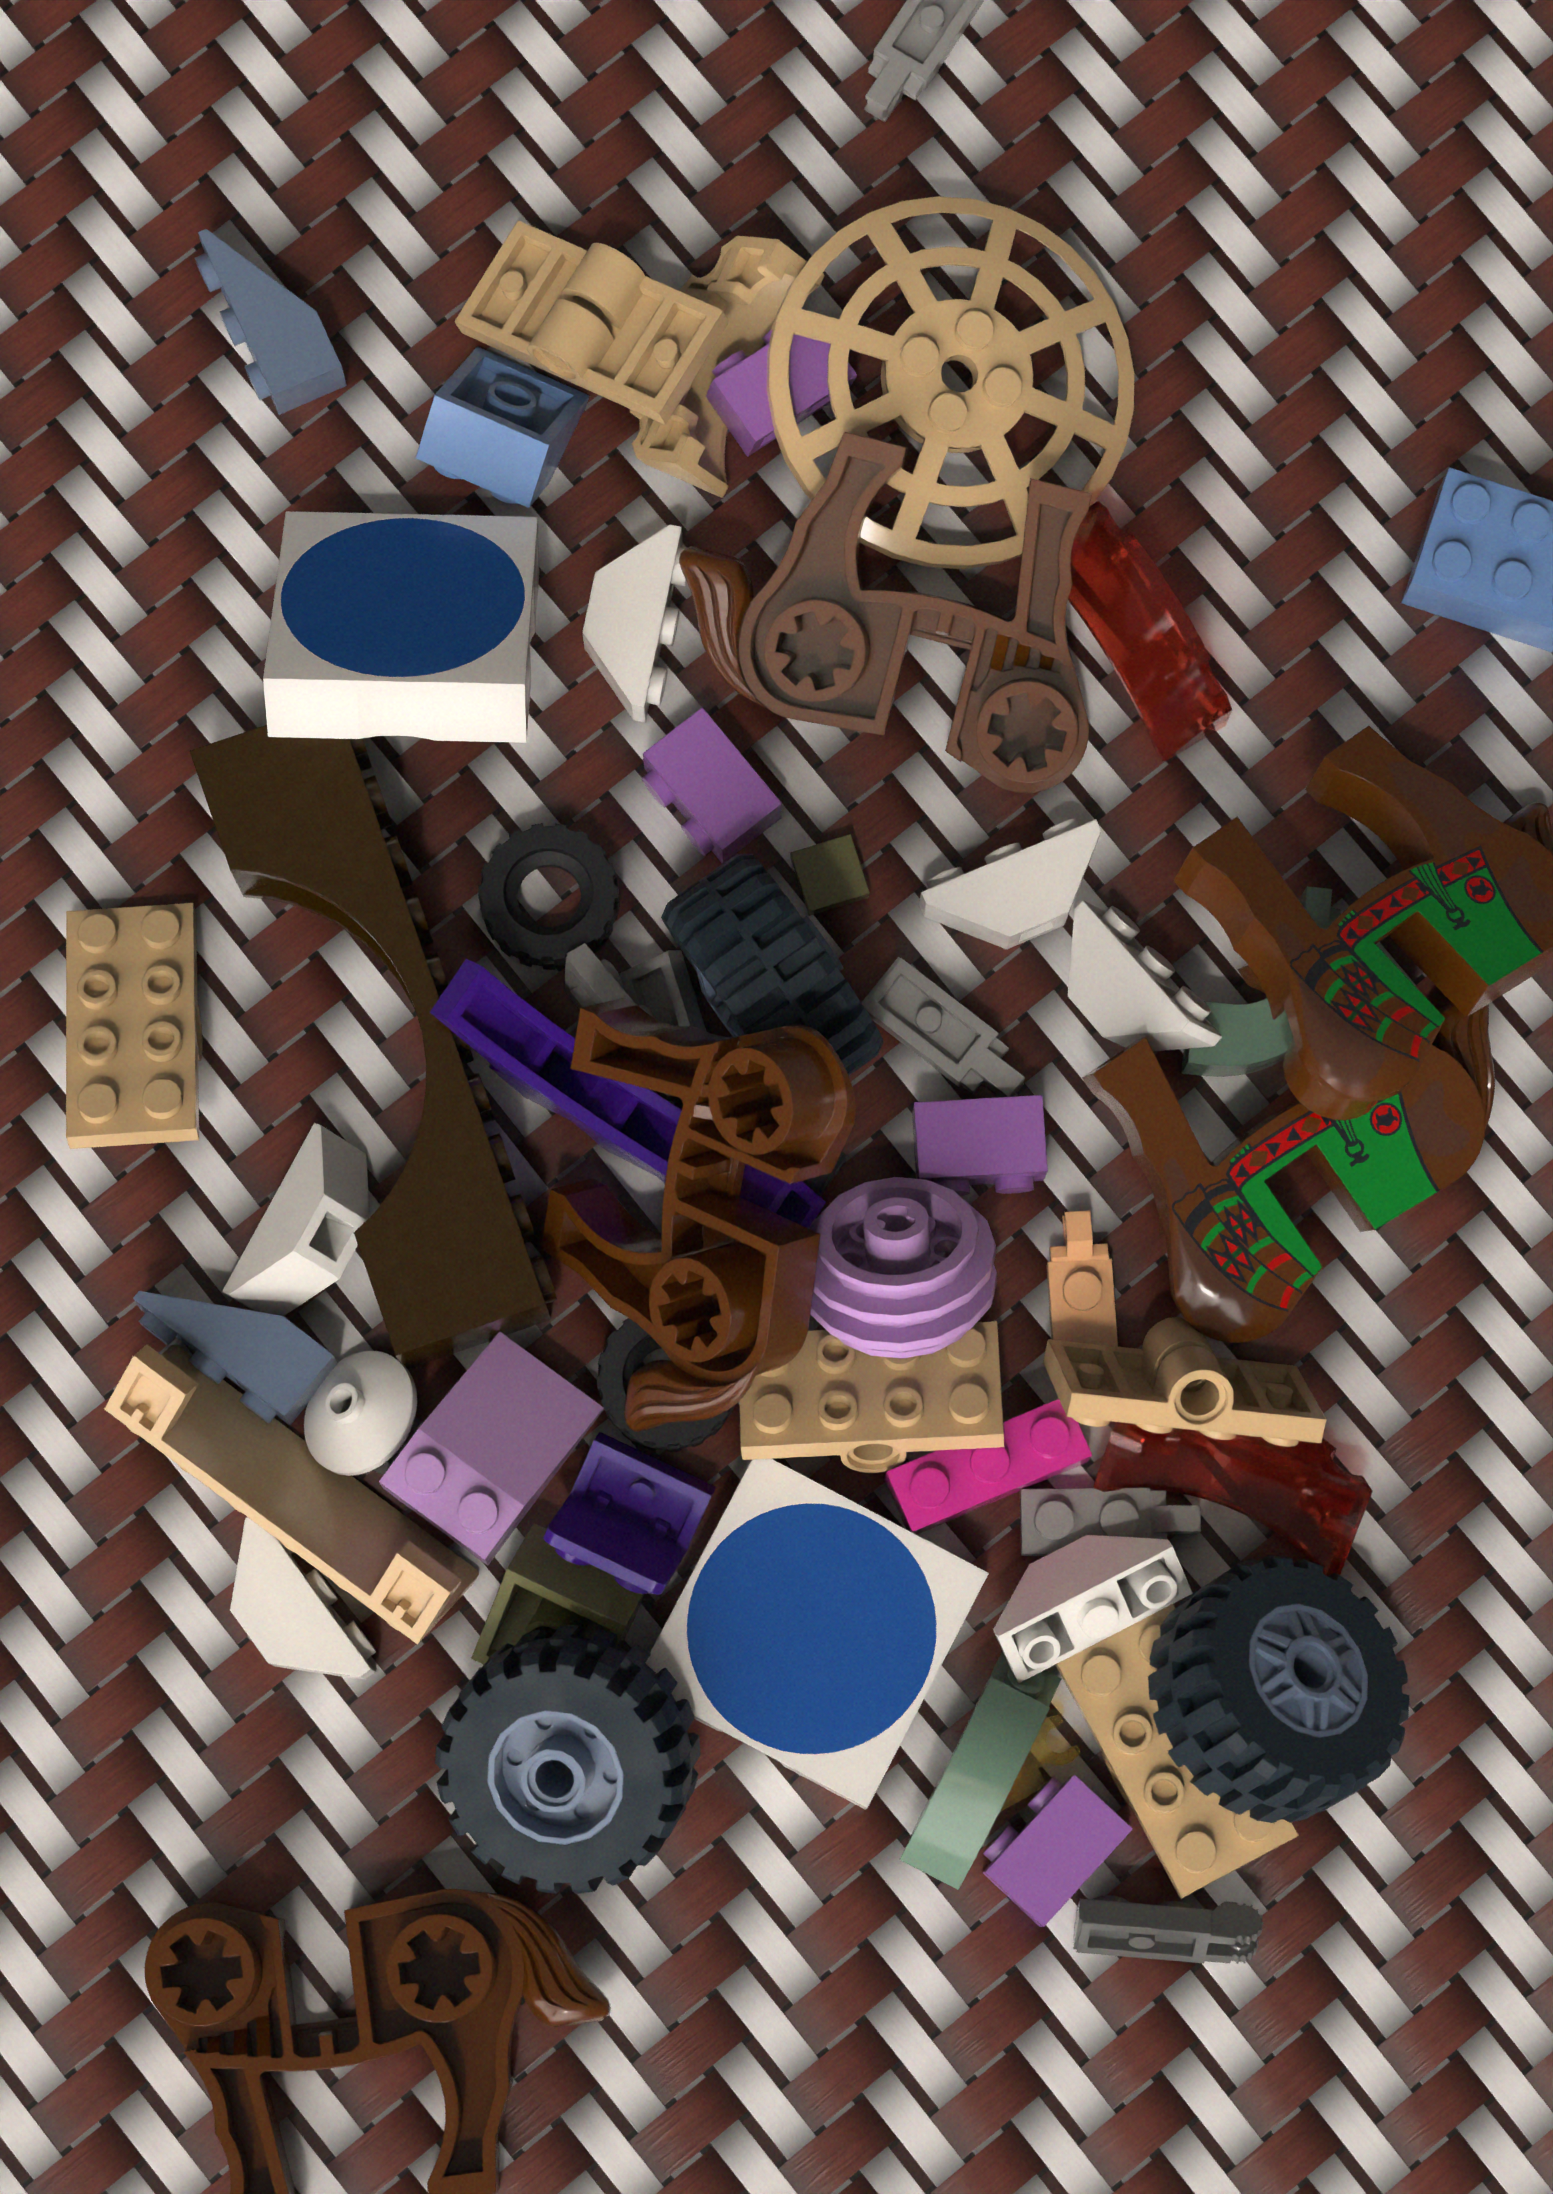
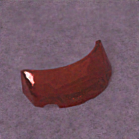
M1099 501L1089 506L1088 513L1081 522L1073 542L1071 552L1073 585L1068 601L1084 621L1116 671L1148 732L1156 753L1164 763L1225 727L1232 712V707L1226 692L1222 689L1211 671L1208 662L1211 658L1199 634L1160 570L1127 528L1121 531L1107 507Z
M1116 1422L1111 1432L1093 1488L1102 1492L1116 1491L1123 1488H1150V1490L1186 1494L1226 1506L1254 1519L1283 1537L1309 1561L1323 1566V1574L1326 1576L1332 1573L1341 1575L1373 1492L1362 1475H1353L1345 1472L1333 1461L1337 1448L1324 1438H1322L1321 1443L1299 1441L1296 1446L1286 1447L1269 1443L1262 1437L1236 1434L1234 1439L1219 1440L1205 1436L1198 1430L1173 1428L1169 1433H1153L1139 1428L1136 1424Z

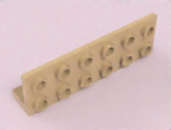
M146 1344L130 1361L104 1410L126 1425L130 1431L142 1437L178 1464L182 1470L194 1476L230 1503L234 1509L246 1515L282 1542L287 1549L298 1554L334 1581L339 1588L350 1593L386 1620L391 1627L402 1632L418 1644L473 1585L479 1575L476 1568L354 1477L336 1474L320 1465L311 1455L306 1441L275 1418L270 1424L262 1420L239 1401L243 1394L224 1380L219 1385L213 1382L189 1362L192 1356L179 1346L171 1345L162 1354H159Z

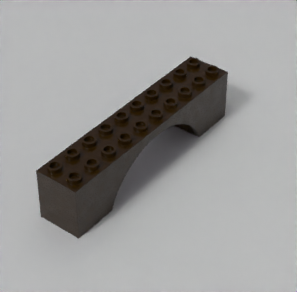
M267 725L190 750L229 869L243 897L274 900L297 906L317 914L346 930L366 945L385 964L403 988L417 1014L426 1059V1091L423 1114L416 1141L406 1166L391 1192L375 1213L354 1232L397 1359L401 1365L403 1364L407 1369H411L489 1342L494 1339L499 1331L506 1336L551 1320L546 1303L557 1300L542 1254L529 1258L525 1243L537 1239L522 1195L518 1194L508 1198L504 1184L516 1179L500 1133L487 1137L483 1124L495 1120L480 1074L476 1073L466 1077L463 1064L474 1061L470 1046L430 1013L447 988L448 982L438 954L424 956L422 947L432 944L433 940L417 893L407 897L403 895L401 888L413 885L398 838L396 834L385 838L382 835L381 830L393 825L376 775L365 779L362 777V771L372 768L363 738L268 737Z

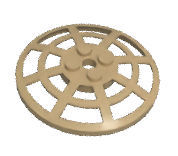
M937 196L901 201L869 212L839 230L811 256L788 288L775 317L767 353V395L774 434L787 466L811 501L826 481L814 459L839 447L844 432L869 438L867 432L894 419L910 437L922 444L913 473L901 469L887 483L892 488L905 494L892 530L866 516L861 532L860 543L891 558L925 567L969 569L1001 564L1020 557L1023 550L1029 495L1027 487L1030 486V478L1039 480L1059 460L1075 434L1105 449L1099 466L1081 490L1092 493L1089 508H1091L1113 477L1126 447L1134 412V369L1128 337L1117 308L1097 274L1069 244L1042 224L1010 208L977 199ZM935 213L968 214L992 220L984 251L974 248L946 246L923 249L911 254L891 223L912 216ZM1016 229L1034 237L1061 257L1084 282L1094 300L1064 311L1059 301L1041 281L1021 266L1009 261ZM868 234L885 261L886 266L877 270L857 289L844 307L839 319L803 310L802 307L810 290L827 266L852 243ZM946 265L968 266L979 269L970 300L950 299L938 302L920 270ZM1003 278L1029 295L1048 319L1018 332L1007 318L994 310ZM897 281L914 314L898 328L893 336L858 325L861 316L871 302L889 285ZM1105 322L1113 341L1118 368V407L1114 425L1082 409L1085 398V368L1077 334ZM793 334L830 344L827 362V384L831 407L836 419L804 436L801 435L794 417L789 388V357ZM1060 342L1063 350L1067 372L1065 401L1033 388V367L1030 355ZM850 350L882 360L881 386L883 396L857 409L854 408L851 401L848 383V355ZM948 361H959L965 364L972 373L973 382L971 389L965 392H956L948 388L943 382L941 375L943 364ZM1025 412L1057 427L1043 450L1028 465L1019 470L1004 435L1019 421ZM982 449L995 479L994 482L974 486H952L936 483L947 452L967 453ZM1004 500L1017 534L1001 541L969 546L934 544L916 539L929 503L940 506L972 507Z

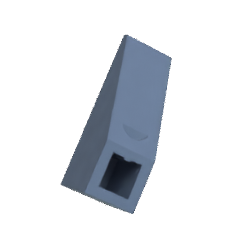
M204 229L198 232L204 254L195 257V261L209 292L221 288L229 308L219 313L234 346L245 342L254 362L244 367L258 399L262 400L270 396L278 414L281 415L347 386L342 365L317 311L209 230Z
M138 1291L133 1297L140 1310L145 1313L138 1321L144 1328L168 1346L175 1337L195 1352L189 1359V1362L218 1385L225 1376L245 1391L239 1401L268 1424L277 1415L291 1426L308 1405V1402L325 1378L338 1364L333 1354L281 1315Z

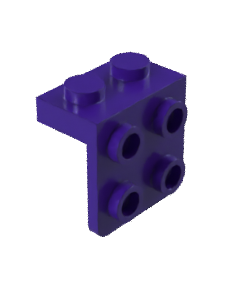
M599 1432L591 1445L570 1495L548 1525L543 1539L549 1545L555 1547L556 1553L568 1562L582 1566L591 1564L614 1575L615 1581L629 1591L639 1594L652 1593L660 1595L667 1587L688 1552L716 1487Z

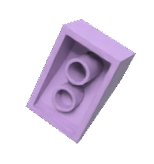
M499 1331L418 1428L379 1483L384 1490L488 1566L604 1410V1407Z

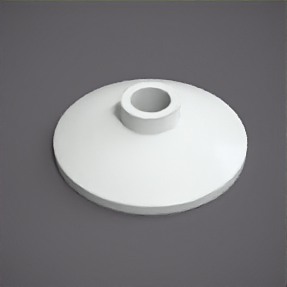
M380 1351L358 1352L339 1361L314 1393L306 1408L304 1434L308 1449L314 1459L326 1469L346 1476L370 1472L387 1462L403 1445L414 1423L417 1409V1391L411 1373L405 1365H401L399 1360Z

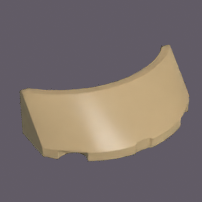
M736 236L721 247L719 260L709 274L700 278L692 274L679 291L722 309L729 323L666 425L630 409V413L640 420V432L632 442L636 458L646 465L721 498L724 497L729 487L725 474V445L728 428L705 395L713 379L716 378L712 370L718 364L740 350H743L745 355L749 357L765 345L763 337L772 330L775 317L788 288L807 263L805 259L780 240ZM823 273L819 277L817 282L814 284L809 294L821 285V282L825 276Z

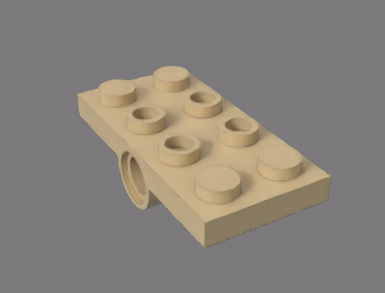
M519 220L454 321L462 334L664 425L670 419L729 323L722 309L645 276L641 268L633 260L608 245L592 243L587 251Z
M182 903L66 911V1139L69 1148L199 1140L198 1061L202 1060L203 1041L201 1014L197 999V928L194 904Z
M1171 1317L1156 1323L1146 1334L1142 1349L1051 1339L1047 1341L1043 1364L1066 1416L1072 1417L1081 1424L1102 1427L1108 1425L1110 1421L1132 1423L1143 1430L1153 1433H1169L1173 1428L1198 1430L1205 1436L1219 1440L1234 1439L1236 1434L1262 1437L1269 1443L1286 1447L1296 1446L1299 1441L1322 1442L1327 1419L1297 1366L1216 1357L1205 1335L1194 1329L1182 1317Z
M997 1321L977 1322L960 1340L935 1353L903 1359L868 1355L844 1345L827 1330L808 1331L799 1353L786 1365L756 1375L749 1390L740 1400L742 1460L840 1455L842 1463L852 1470L865 1473H879L900 1466L906 1459V1452L1004 1447Z
M1172 1604L1057 1663L1056 1667L1100 1747L1105 1764L1129 1808L1134 1811L1180 1899L1299 1835L1292 1822L1290 1823L1283 1819L1275 1823L1256 1821L1250 1817V1810L1238 1815L1218 1804L1220 1796L1214 1792L1208 1796L1204 1795L1190 1782L1194 1776L1187 1767L1183 1765L1178 1768L1169 1755L1168 1751L1173 1747L1166 1733L1159 1735L1153 1718V1714L1159 1709L1157 1700L1149 1699L1148 1676L1157 1671V1668L1150 1666V1654L1153 1642L1161 1637L1160 1626L1168 1614L1175 1609Z

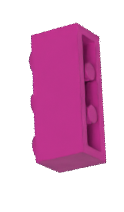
M1057 1399L1003 1422L1004 1447L937 1450L887 1471L884 1479L906 1530L918 1535L1017 1493L1021 1489H1026L1087 1463L1092 1457V1453L1079 1423L1072 1417L1066 1416L1060 1400Z

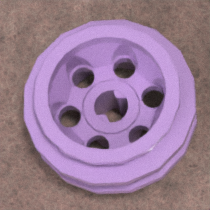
M902 1177L865 1182L838 1195L809 1227V1229L820 1233L810 1314L831 1335L837 1337L844 1345L871 1356L901 1359L935 1353L960 1340L992 1305L997 1285V1271L994 1266L996 1244L988 1221L952 1189L929 1180Z

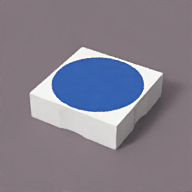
M286 511L263 676L268 737L362 739L399 735L426 738L434 741L527 743L531 690L530 642L535 633L539 584L538 517Z
M752 1459L650 1652V1657L645 1663L656 1673L663 1668H667L678 1682L671 1694L676 1701L683 1698L689 1701L696 1720L717 1731L725 1732L779 1761L784 1767L866 1810L989 1573L773 1459Z

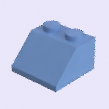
M476 347L434 395L416 459L434 466L437 472L446 477L464 479L489 490L495 498L503 502L521 504L530 508L550 483L585 410L589 395Z

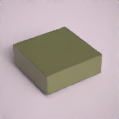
M851 834L790 852V859L809 916L869 898L870 893Z

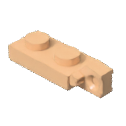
M1090 1210L1064 1212V1216H1062L1064 1246H1050V1262L1046 1265L1051 1340L1118 1347L1112 1259H1109L1108 1243L1093 1244Z

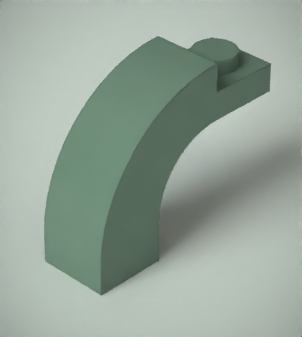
M1307 886L1299 901L1317 926L1327 929L1341 915L1340 909L1331 908L1332 889ZM1267 998L1250 1004L1204 1001L1211 1010L1206 1019L1222 1038L1214 1047L1184 1049L1181 1074L1214 1077L1239 1076L1257 1072L1284 1060L1285 1053L1294 1039L1285 1010L1273 1020Z
M1002 1651L973 1713L918 1819L900 1857L901 1861L959 1890L1024 1764L1050 1709L1049 1705L1062 1678L1044 1670L1018 1683Z

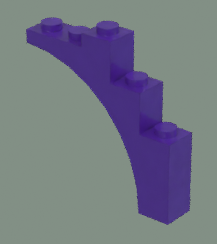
M466 959L430 1013L490 1063L489 1068L523 1097L572 1121L606 1151L655 1175L665 1183L670 1150L682 1110L650 1089L570 1069L575 1038L520 998L483 966ZM745 1164L740 1191L741 1198L806 1228L811 1226L826 1203L803 1181L789 1184Z

